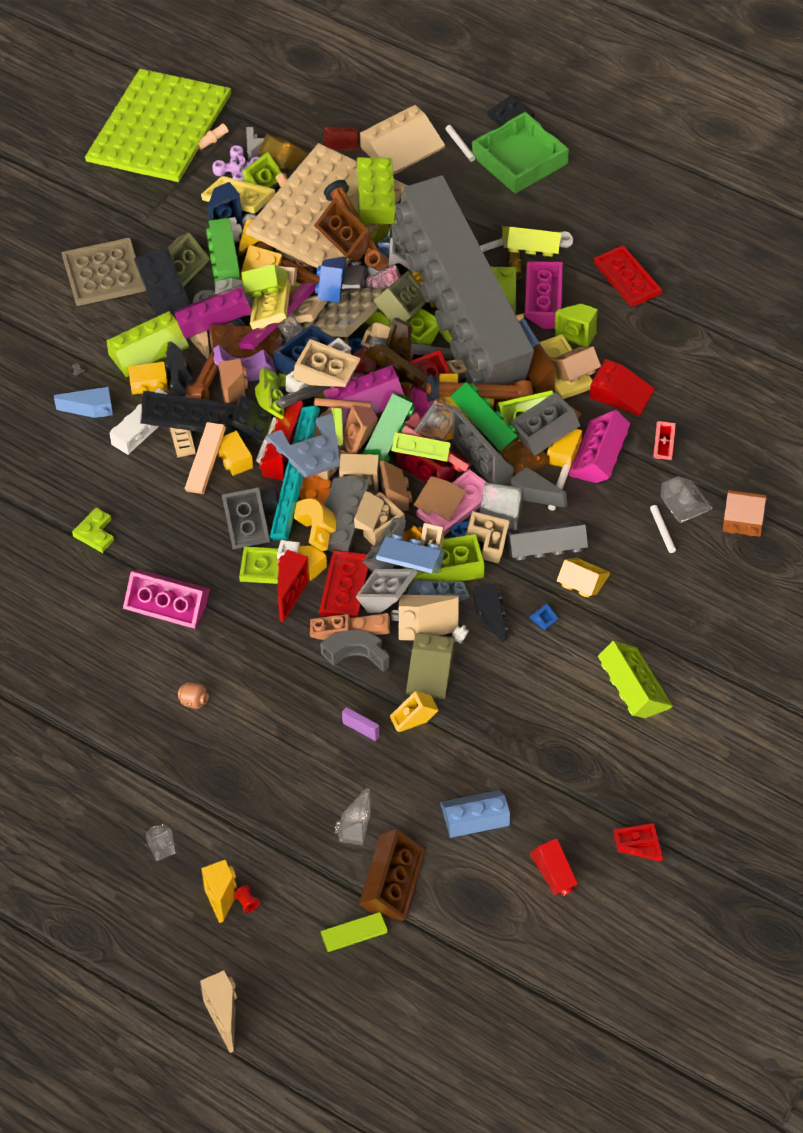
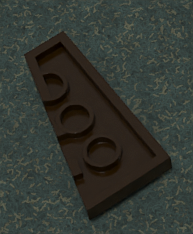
M383 343L366 349L363 354L364 356L383 367L393 365L396 375L419 387L422 392L426 393L428 376Z

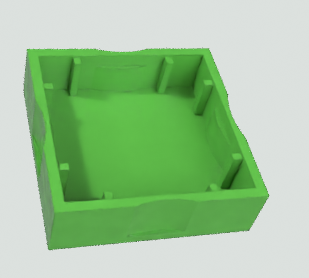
M526 112L506 122L500 128L472 141V153L476 157L475 159L515 194L568 164L569 149L553 135L546 132Z

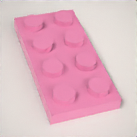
M470 469L452 483L464 489L466 493L449 521L434 512H431L429 515L421 509L416 511L417 516L425 523L444 527V536L451 531L454 524L461 523L472 514V511L475 512L496 495V489Z

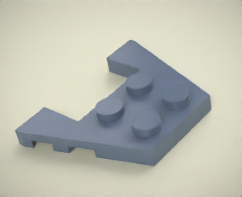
M332 413L316 418V424L322 435L290 445L282 430L267 434L265 439L269 444L272 443L280 454H284L289 459V463L305 478L340 466V457Z

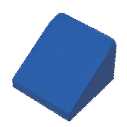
M547 603L529 616L543 630L559 619Z

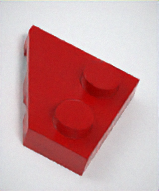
M654 823L613 830L618 852L662 861L663 856Z

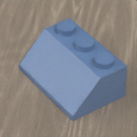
M392 534L391 537H385L376 559L428 573H440L445 551L440 550L439 545L429 543L428 546L421 545L422 541L410 539V542L403 540V536Z
M500 790L440 802L450 838L510 826V811L505 795Z

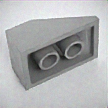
M375 569L356 595V598L367 613H382L401 597L417 574V570Z

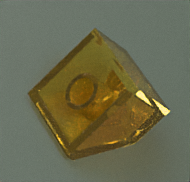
M269 134L266 135L258 151L261 155L269 152L278 168L283 171L284 169L292 170L309 155L286 139Z

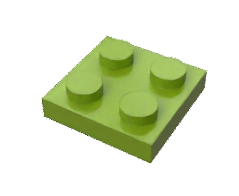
M244 547L239 576L240 582L278 584V549Z

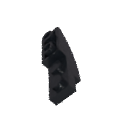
M170 341L167 343L165 366L169 372L171 371V388L179 396H183L187 392V383L193 381V370L180 348Z

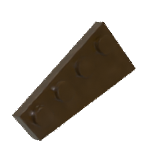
M396 317L392 320L386 346L410 363L412 325ZM397 375L404 391L406 384L410 382Z

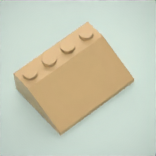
M416 105L360 133L361 148L371 158H392L393 175L445 148V144L425 113Z

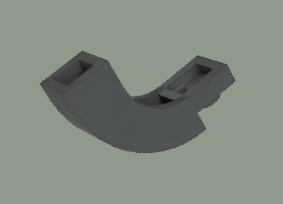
M347 630L335 633L320 643L321 655L333 666L346 657L360 655L371 660L383 672L389 668V654L382 649V640L371 633L360 630Z

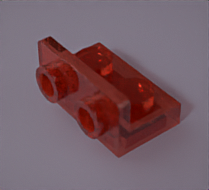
M325 127L324 146L332 150H357L359 127Z

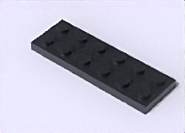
M143 391L140 424L204 433L207 423H215L226 427L224 435L237 431L241 438L250 439L251 437L250 434L231 425L236 404Z

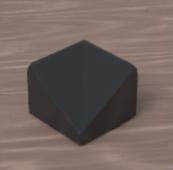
M274 488L260 490L264 515L275 514L277 500Z

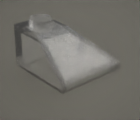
M366 788L342 813L341 821H337L335 833H338L339 842L363 845L371 813L370 789Z

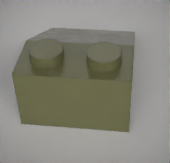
M409 270L374 299L376 306L383 311L391 324L392 320L396 317L406 321L426 303L420 284Z
M421 633L415 634L406 694L412 695L417 691L431 695L432 698L445 699L455 652L454 638Z

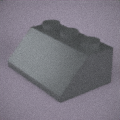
M556 392L510 422L516 429V434L524 446L534 456L580 426L574 410Z

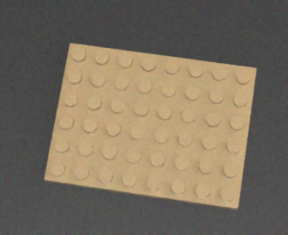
M318 143L246 228V234L316 268L322 265L323 260L345 257L314 224L331 203L324 195L325 188L337 180H345L349 185V190L346 194L358 213L357 161ZM394 179L396 205L402 197L403 187L408 185ZM380 224L364 225L370 230L371 236ZM346 258V266L352 259Z

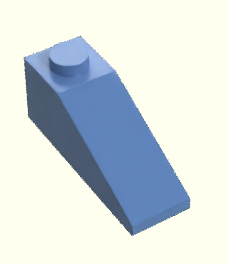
M108 387L54 395L56 410L93 418L113 415Z

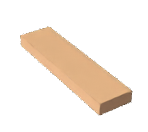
M206 424L185 486L187 492L204 494L226 429L224 425Z

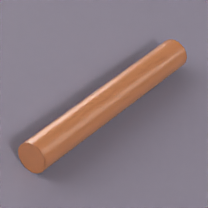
M315 398L314 405L340 408L359 406L370 408L371 405L369 402Z

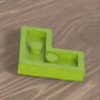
M95 508L72 531L73 537L103 553L114 542V536L102 530L111 521V516Z

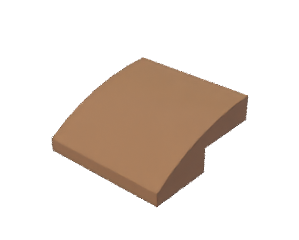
M431 476L414 505L429 515L431 512H434L449 521L466 491L455 484Z

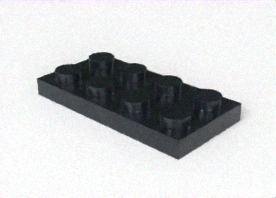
M168 247L134 258L135 265L156 317L170 311L176 319L174 311L190 305V302Z

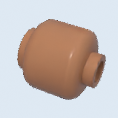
M189 681L179 688L178 698L183 706L200 709L208 702L209 694L203 684Z

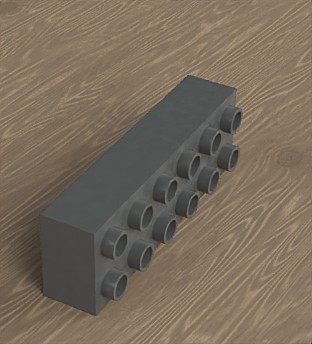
M443 175L403 187L401 202L395 205L397 223L391 226L392 235L398 245L404 243L408 250L406 261L409 270L413 274L419 272L423 280L420 284L422 295L426 302L433 301L437 308L435 318L439 329L442 332L448 330L453 339L450 341L453 357L456 361L463 360L468 369L465 371L467 383L510 385L526 380L534 350Z

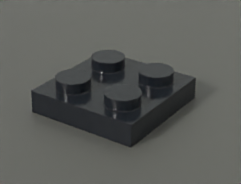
M511 95L489 109L487 116L498 125L503 126L506 122L524 112L534 118L535 112Z
M241 395L237 401L231 425L263 441L266 438L272 414L264 410L258 403Z

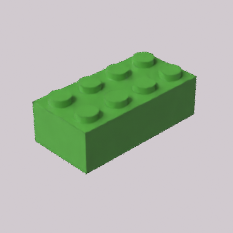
M230 218L209 221V228H206L207 238L211 239L208 241V249L213 252L210 253L211 264H215L212 266L213 276H217V278H214L215 286L217 281L229 278L240 280Z

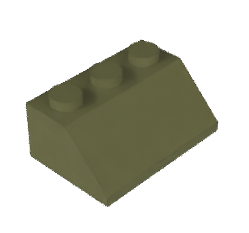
M189 232L177 237L168 247L183 287L210 260Z

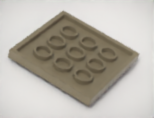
M130 238L62 252V258L76 306L145 292V287L134 262L136 256Z
M344 288L339 303L328 301L324 309L316 316L317 318L312 322L306 321L300 332L310 325H314L332 337H349L378 309L374 299L387 288Z

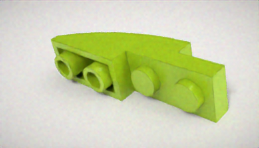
M263 367L259 371V384L255 387L257 401L264 410L279 419H283L284 408L277 404L279 398L283 396V393L278 390V375L274 371Z

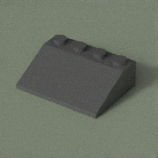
M456 406L452 407V444L468 461L473 463L472 466L493 488L497 490L510 483L514 472L513 466L505 461L500 451H496L491 441L482 435L478 427H475Z

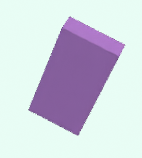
M348 707L342 711L343 724L374 741L380 737L379 724Z

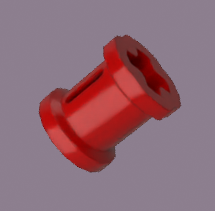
M248 885L238 888L233 895L234 899L239 900L245 913L256 910L260 905V900L252 895Z

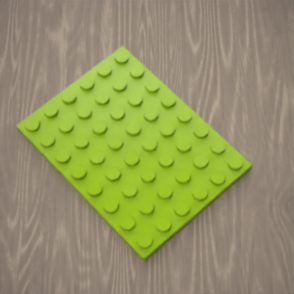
M139 69L87 152L85 159L91 163L179 182L198 151L202 137L211 129L231 95V88Z

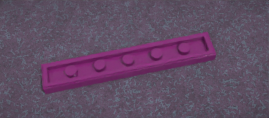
M301 283L289 294L287 317L315 291V283ZM274 322L264 328L253 329L238 343L240 348L255 349L282 322Z

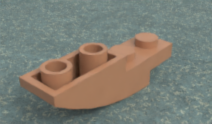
M388 613L350 618L348 614L310 619V636L325 640L335 633L347 630H360L373 635L389 634L390 617Z

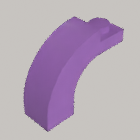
M219 345L213 348V359L217 366H219L221 361L241 359L242 366L246 367L247 376L244 378H247V382L259 380V371L263 367L276 372L273 358L264 350L247 358H236L228 354Z

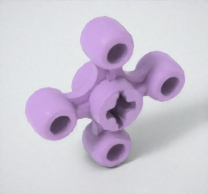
M235 145L230 149V163H225L222 160L215 161L213 163V172L216 176H223L226 172H231L234 180L244 181L243 170L260 157H253L250 161H245L242 147Z

